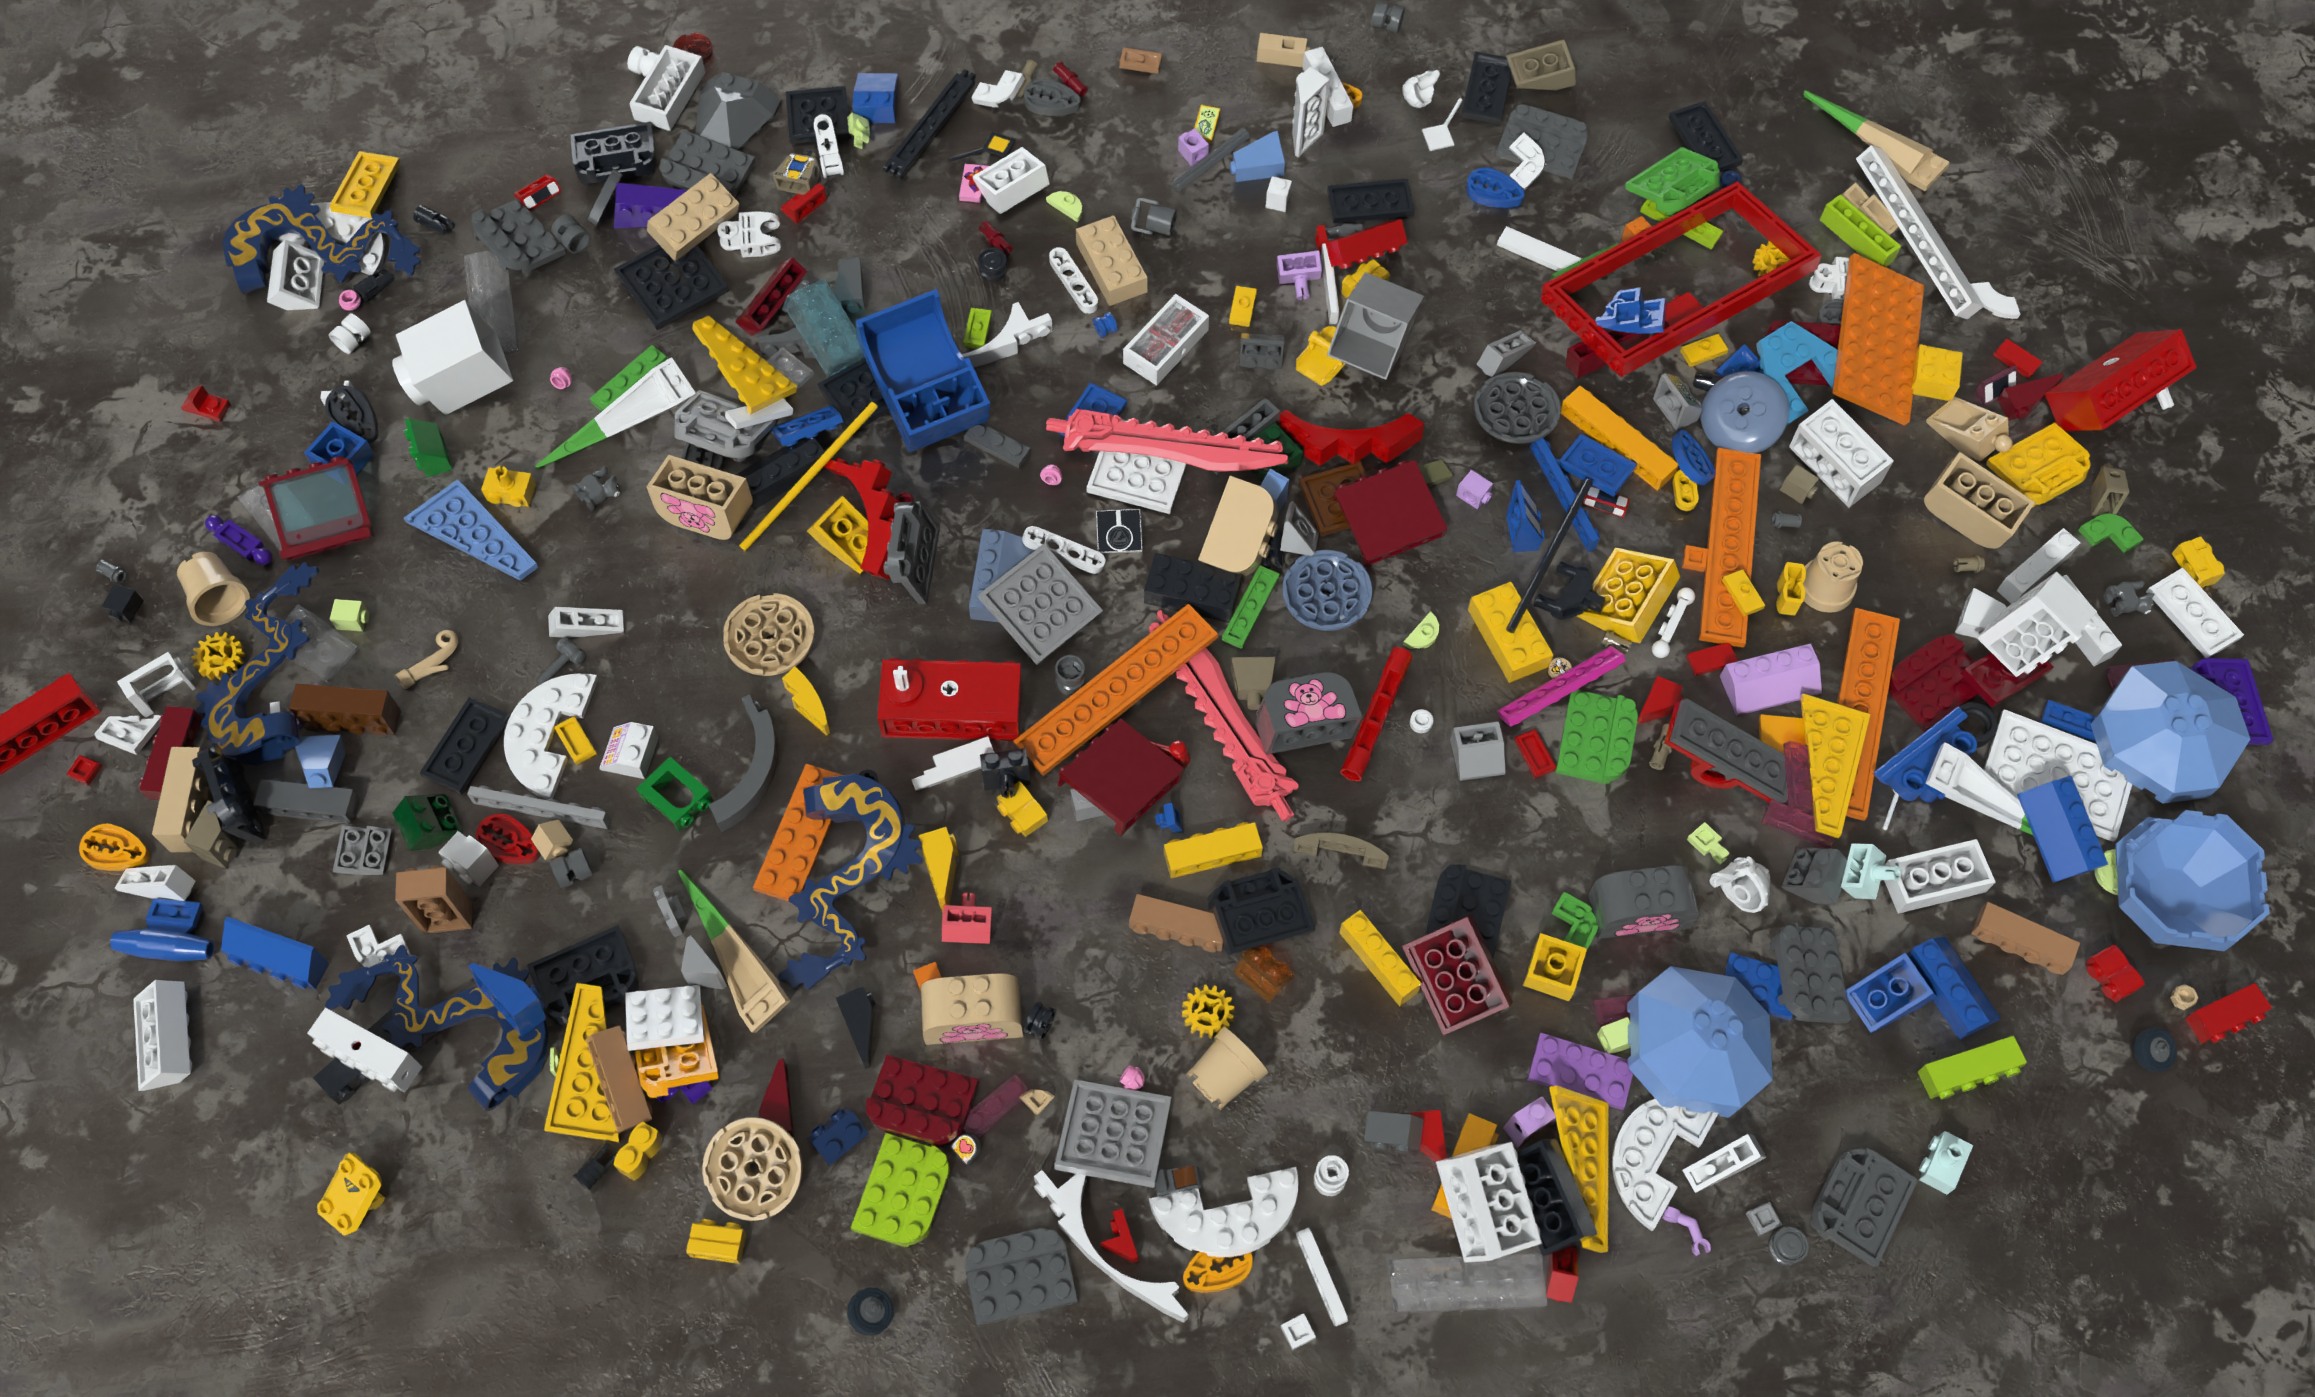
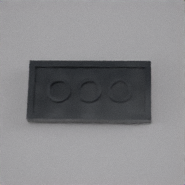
M1475 52L1461 114L1462 118L1494 124L1501 123L1511 75L1506 57Z
M1705 101L1669 113L1668 119L1688 150L1715 160L1718 163L1720 172L1742 165L1743 158Z
M1408 178L1327 186L1333 224L1414 216L1415 210Z
M469 697L420 771V775L462 795L507 725L510 718L509 714Z

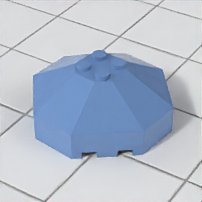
M2178 661L2132 666L2120 679L2116 688L2090 724L2104 767L2110 771L2116 769L2127 776L2125 780L2141 790L2146 788L2156 795L2155 799L2161 803L2209 798L2220 788L2250 741V736L2236 697Z
M2185 810L2175 820L2147 817L2115 844L2119 907L2155 943L2226 951L2270 914L2269 904H2265L2264 895L2268 891L2266 872H2262V861L2265 859L2264 850L2228 815L2216 814L2215 816L2203 815V812Z
M1670 966L1627 1003V1012L1630 1013L1628 1045H1631L1628 1068L1662 1107L1673 1108L1674 1106L1686 1107V1111L1704 1114L1709 1111L1719 1113L1721 1117L1729 1118L1773 1080L1770 1015L1737 978Z

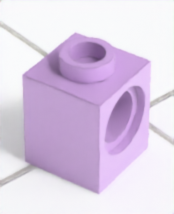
M1196 129L1185 132L1178 137V151L1191 166L1208 154L1209 144Z
M1471 470L1459 484L1456 496L1478 510L1483 503L1486 505L1491 499L1493 483Z

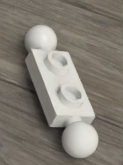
M1685 587L1678 591L1677 606L1672 604L1667 614L1670 620L1668 623L1663 622L1658 633L1662 637L1652 646V653L1658 658H1664L1670 653L1669 642L1686 606L1695 600V593L1690 588Z

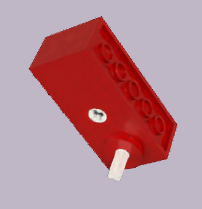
M2182 329L2140 332L2134 334L2047 391L2045 396L2057 425L2064 431L2104 430L2155 395H2157L2162 410L2173 407L2174 403L2167 387L2197 367Z
M899 658L882 660L877 716L882 738L979 740L989 737V740L1014 741L1020 736L1023 687L1021 663L1014 661L994 663L989 660L981 662L959 660L955 662L944 659L924 661L918 658L913 660H901Z

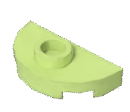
M1059 191L1046 197L1047 203L1076 222L1082 217V204L1080 199L1074 194Z
M1431 611L1405 639L1403 646L1409 649L1428 648L1435 642L1439 634V623Z
M2112 849L2104 853L2108 865L2094 870V875L2098 883L2106 891L2118 895L2116 849Z

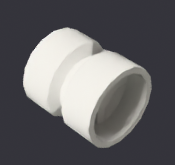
M636 46L629 55L628 69L639 75L643 73V76L646 77L659 54Z
M349 314L341 322L342 326H336L329 333L332 342L347 354H351L358 347V341L363 342L371 334L368 326L354 314Z
M1327 1156L1319 1161L1314 1174V1185L1321 1194L1335 1196L1344 1189L1349 1176L1346 1162L1337 1156Z

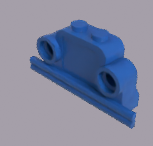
M1960 707L1955 708L1873 772V774L1882 784L1889 785L1904 800L1913 801L1918 797L1925 802H1933L1937 798L1943 800L1945 798L1944 793L1927 785L1926 780L1939 748L1943 743L1955 747L1968 756L1972 755L1976 750L1977 741L1975 737L1968 732L1962 731L1957 726L1968 717L1967 714Z

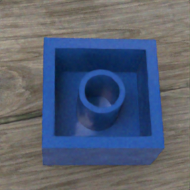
M334 421L329 424L304 452L311 464L317 462L327 464L331 463L332 458L344 456L345 459L352 460L356 474L374 455L367 440ZM345 468L324 473L345 486L350 482Z

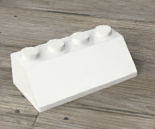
M1309 67L1305 72H1301L1296 79L1297 87L1293 108L1292 136L1295 156L1297 157L1301 156L1324 132L1329 79L1312 67Z
M154 980L134 998L139 1091L180 1083L192 1070V1061L189 1059L191 1040L187 1031L189 1015L186 1013L188 994L185 991L184 982Z

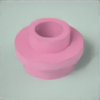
M346 290L340 294L339 304L345 310H354L361 304V298L353 290Z
M1047 465L1041 471V479L1049 485H1057L1062 480V472L1055 465Z

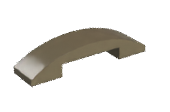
M1314 833L1295 838L1293 849L1294 852L1314 856L1317 854L1318 847L1364 856L1362 865L1386 869L1389 857L1378 847L1367 841L1338 833Z

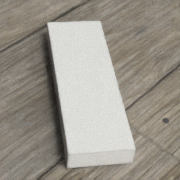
M783 398L751 415L747 411V406L726 411L725 418L735 429H741L793 415V408Z

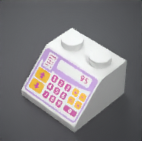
M629 722L614 727L600 765V770L645 779L659 739L654 726Z

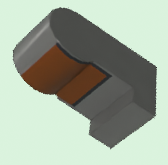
M1187 1166L1164 1171L1160 1169L1157 1171L1155 1181L1157 1197L1202 1188L1198 1166Z

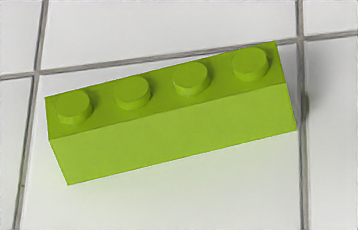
M1841 194L1826 204L1820 221L1858 254L1884 267L1894 262L1901 248V245Z
M2011 1036L1926 1064L1918 1071V1074L1930 1099L1939 1096L1942 1100L1955 1094L1954 1091L1962 1089L1963 1092L1970 1091L1977 1087V1083L1984 1082L1985 1085L1998 1081L1999 1076L2005 1074L2007 1078L2021 1073L2020 1068L2027 1061L2015 1037Z

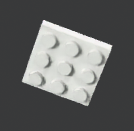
M700 985L625 993L628 1051L704 1042Z

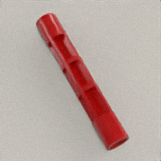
M1392 648L1383 669V675L1375 693L1371 697L1372 701L1364 719L1360 723L1358 734L1342 765L1340 773L1349 780H1362L1374 745L1383 730L1382 726L1388 712L1394 704L1395 695L1407 673L1413 655L1404 648Z

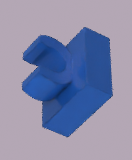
M1172 802L1164 804L1165 813L1155 815L1156 824L1160 825L1161 829L1169 828L1174 834L1182 832L1180 810Z

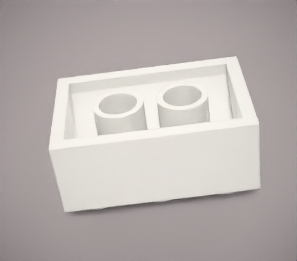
M1023 147L973 176V180L988 204L1000 214L1050 184L1045 164Z
M285 239L273 251L267 302L285 310L317 309L320 302L323 276L321 268L324 266V261L315 251Z

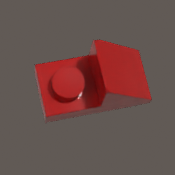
M200 385L191 390L181 409L221 422L231 404L227 399L208 394L204 386Z
M1123 1210L1113 1211V1220L1109 1222L1113 1235L1118 1234L1119 1236L1101 1242V1248L1132 1264L1138 1263V1255Z

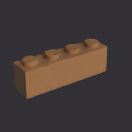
M1140 894L1136 895L1129 919V928L1133 929L1134 932L1138 934H1154L1162 940H1177L1185 946H1200L1208 952H1222L1224 943L1214 913Z
M1987 902L1980 909L1971 932L1972 935L1977 936L1983 942L1995 944L2007 953H2015L2029 963L2039 964L2046 967L2048 971L2064 975L2072 968L2080 945L2079 942L1990 902Z
M619 1025L591 1034L585 1040L617 1133L632 1129L641 1122L647 1123L651 1121L652 1107L649 1101L645 1100L644 1089L641 1087L635 1071V1058L629 1053L627 1048V1035L625 1031H622Z

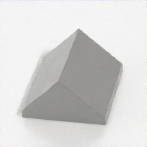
M1291 501L1284 523L1280 551L1312 556L1315 554L1319 533L1294 501Z
M691 935L687 937L681 972L688 985H700L701 988L713 989L726 988L727 985L718 968Z

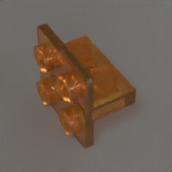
M1258 947L1247 950L1240 955L1242 960L1233 972L1267 1002L1271 1003L1284 985L1292 981L1295 976L1286 964L1272 957L1273 954L1267 948Z

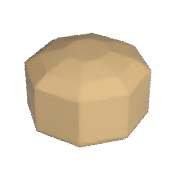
M2184 984L2173 989L2170 998L2175 1007L2186 1010L2196 1005L2198 995L2194 988Z

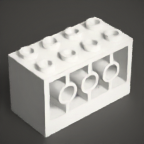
M1833 399L1799 424L1789 446L1848 508L1881 484L1894 462Z
M2055 572L1998 613L1977 639L2017 677L2023 672L2026 674L2030 673L2036 668L2038 662L2041 664L2045 663L2052 656L2051 653H2060L2068 645L2069 641L2072 644L2083 635L2081 631H2084L2093 623L2091 619L2097 611L2058 572Z
M1512 1142L1485 1146L1436 1162L1464 1262L1491 1261L1541 1244L1540 1229L1533 1216V1206L1526 1192L1525 1179L1520 1171L1517 1161L1518 1155L1513 1148Z

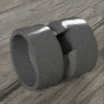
M1378 1L1373 12L1371 26L1380 29L1386 27L1388 31L1398 33L1404 18L1405 8L1396 5L1390 7L1389 3Z
M565 214L554 221L551 228L552 234L562 242V245L570 253H579L589 245L590 234L572 215Z
M1066 655L1061 657L1055 666L1056 685L1063 694L1072 695L1085 685V666L1083 661L1077 656Z
M582 848L570 852L567 858L560 856L550 860L551 868L561 889L574 884L575 879L582 881L593 876L592 869Z

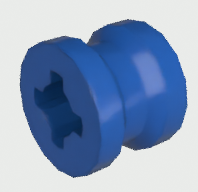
M1110 312L1105 313L1101 318L1096 317L1093 319L1095 330L1101 338L1105 337L1109 332L1114 333L1118 330L1116 321Z

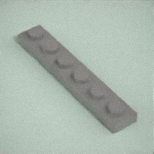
M470 786L467 794L473 804L608 829L610 824L607 813L598 807H592L591 809L583 808L577 803L562 804L551 798L541 800L530 794L520 796L508 790L494 791L487 786H479V788Z

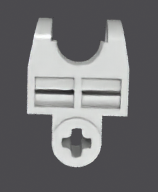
M819 115L814 120V131L823 177L825 179L830 175H844L832 120L827 115ZM820 121H825L829 124V127L826 130H820L817 125ZM826 143L830 145L829 149L825 148Z
M739 213V221L722 222L717 229L718 235L721 237V247L728 251L741 249L742 258L775 254L781 248L778 238L766 235V233L780 226L779 217L773 213Z
M1835 257L1832 265L1819 264L1818 269L1814 271L1815 275L1810 278V288L1818 293H1831L1832 300H1844L1849 258Z

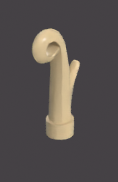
M451 630L439 632L436 636V642L442 649L406 670L403 669L395 674V677L405 690L414 685L415 681L427 675L448 670V665L439 664L447 659L456 649L458 636L455 632ZM446 637L450 638V642H444L442 640Z

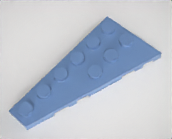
M458 479L404 517L406 523L520 581L539 568L537 563Z

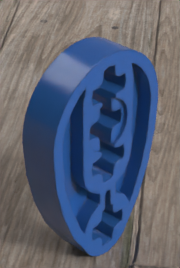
M1492 168L1474 170L1469 175L1466 185V192L1474 202L1490 207L1509 208L1522 204L1525 194L1524 190L1512 178Z
M1680 430L1672 438L1675 459L1682 472L1690 480L1699 485H1706L1715 477L1714 465L1699 443L1687 431Z

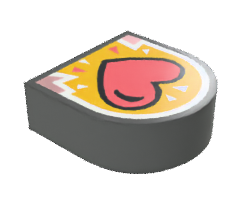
M967 1133L959 1136L950 1147L968 1165L979 1154L981 1144L974 1134Z

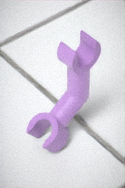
M1668 1206L1662 1218L1689 1228L1694 1241L1692 1252L1696 1256L1700 1254L1698 1244L1704 1246L1706 1253L1710 1252L1711 1245L1706 1239H1703L1696 1219Z

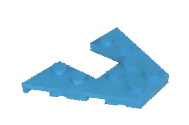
M1794 322L1787 323L1756 343L1757 351L1760 355V367L1763 369L1764 375L1775 380L1784 390L1788 399V424L1809 410L1785 375L1812 359L1833 389L1838 350Z

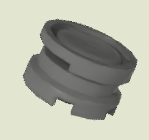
M1785 1227L1776 1231L1770 1237L1768 1250L1776 1262L1782 1265H1792L1806 1257L1809 1243L1802 1231L1794 1227Z

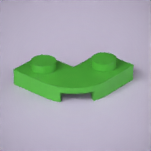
M2116 514L2099 515L2082 525L2078 530L2092 547L2110 537L2123 553L2144 540L2126 519Z
M1563 892L1552 914L1572 925L1564 941L1588 949L1598 930L1592 908L1570 894Z

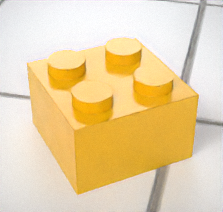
M1919 345L1915 353L1913 366L1914 375L1911 385L1913 394L1945 401L1953 399L1960 386L1963 353Z
M1540 933L1535 943L1523 986L1570 1001L1577 985L1587 948Z

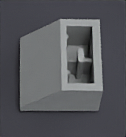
M1499 721L1453 728L1450 741L1460 781L1505 775L1504 741Z

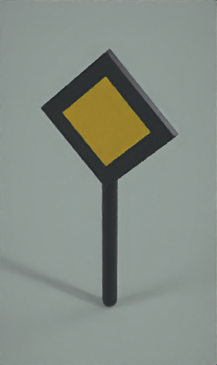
M991 132L982 149L948 158V161H956L983 152L1005 158L1016 140Z

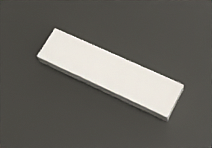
M1507 226L1497 242V246L1555 271H1560L1582 259Z
M1322 244L1321 261L1329 325L1338 323L1339 307L1334 267H1331L1326 244Z

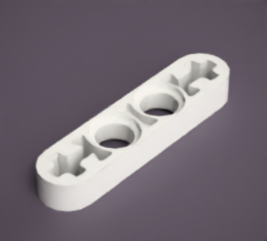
M1058 247L1052 249L1049 254L1050 264L1080 310L1088 314L1095 312L1098 308V298L1068 252ZM1058 256L1059 258H1062V263H1063V264L1061 265V261H1060L1058 258H1055V257ZM1066 270H1072L1074 274L1072 276H1066L1063 274V272ZM1075 285H1082L1084 289L1076 291L1073 287Z
M1029 526L1024 531L1022 537L1023 544L1032 550H1037L1042 546V539H1045L1044 544L1062 562L1093 574L1101 572L1105 565V557L1098 551L1036 526ZM1031 535L1036 536L1034 540L1030 539ZM1055 542L1058 544L1059 549H1051L1048 543ZM1074 550L1079 553L1080 557L1073 558L1068 552ZM1093 560L1097 561L1096 565L1092 564Z
M1309 1228L1296 1232L1299 1245L1334 1326L1348 1322L1346 1312L1312 1232Z

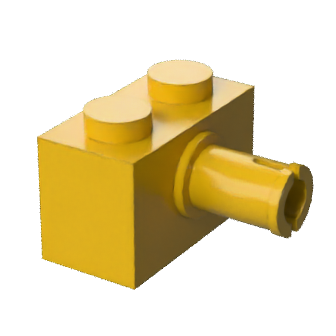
M501 466L496 468L489 467L481 490L486 500L490 503H505L514 507H529L536 483L531 473L507 470L504 466L503 468Z

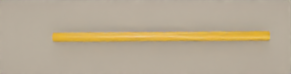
M871 402L744 539L739 546L745 552L878 408L874 402Z

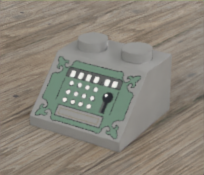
M1666 373L1661 375L1653 400L1677 431L1698 421L1702 411L1701 404L1692 396L1688 386L1677 376Z

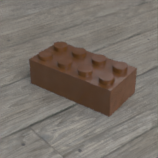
M297 683L295 684L289 706L291 712L306 730L318 731V729L332 733L347 731L356 735L373 733L381 737L395 735L401 713L400 708L388 690Z

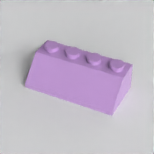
M1811 644L1726 664L1720 675L1736 716L1801 700L1802 694L1813 697L1822 694L1820 663Z

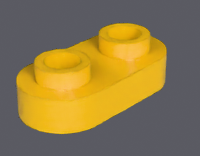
M1679 470L1675 473L1672 481L1675 504L1683 511H1691L1696 507L1699 500L1697 483L1690 480L1682 470Z

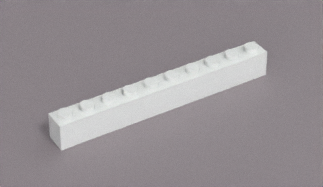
M1871 145L1856 158L1857 162L1955 316L1969 319L1984 307L1982 301L1885 150Z

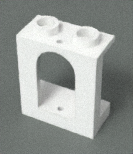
M169 652L117 681L127 699L145 718L153 714L147 702L183 681L192 690L196 689L191 682L194 679L187 667L185 668L178 657L174 659ZM165 665H172L174 667V670L169 675L140 692L133 685L134 682Z

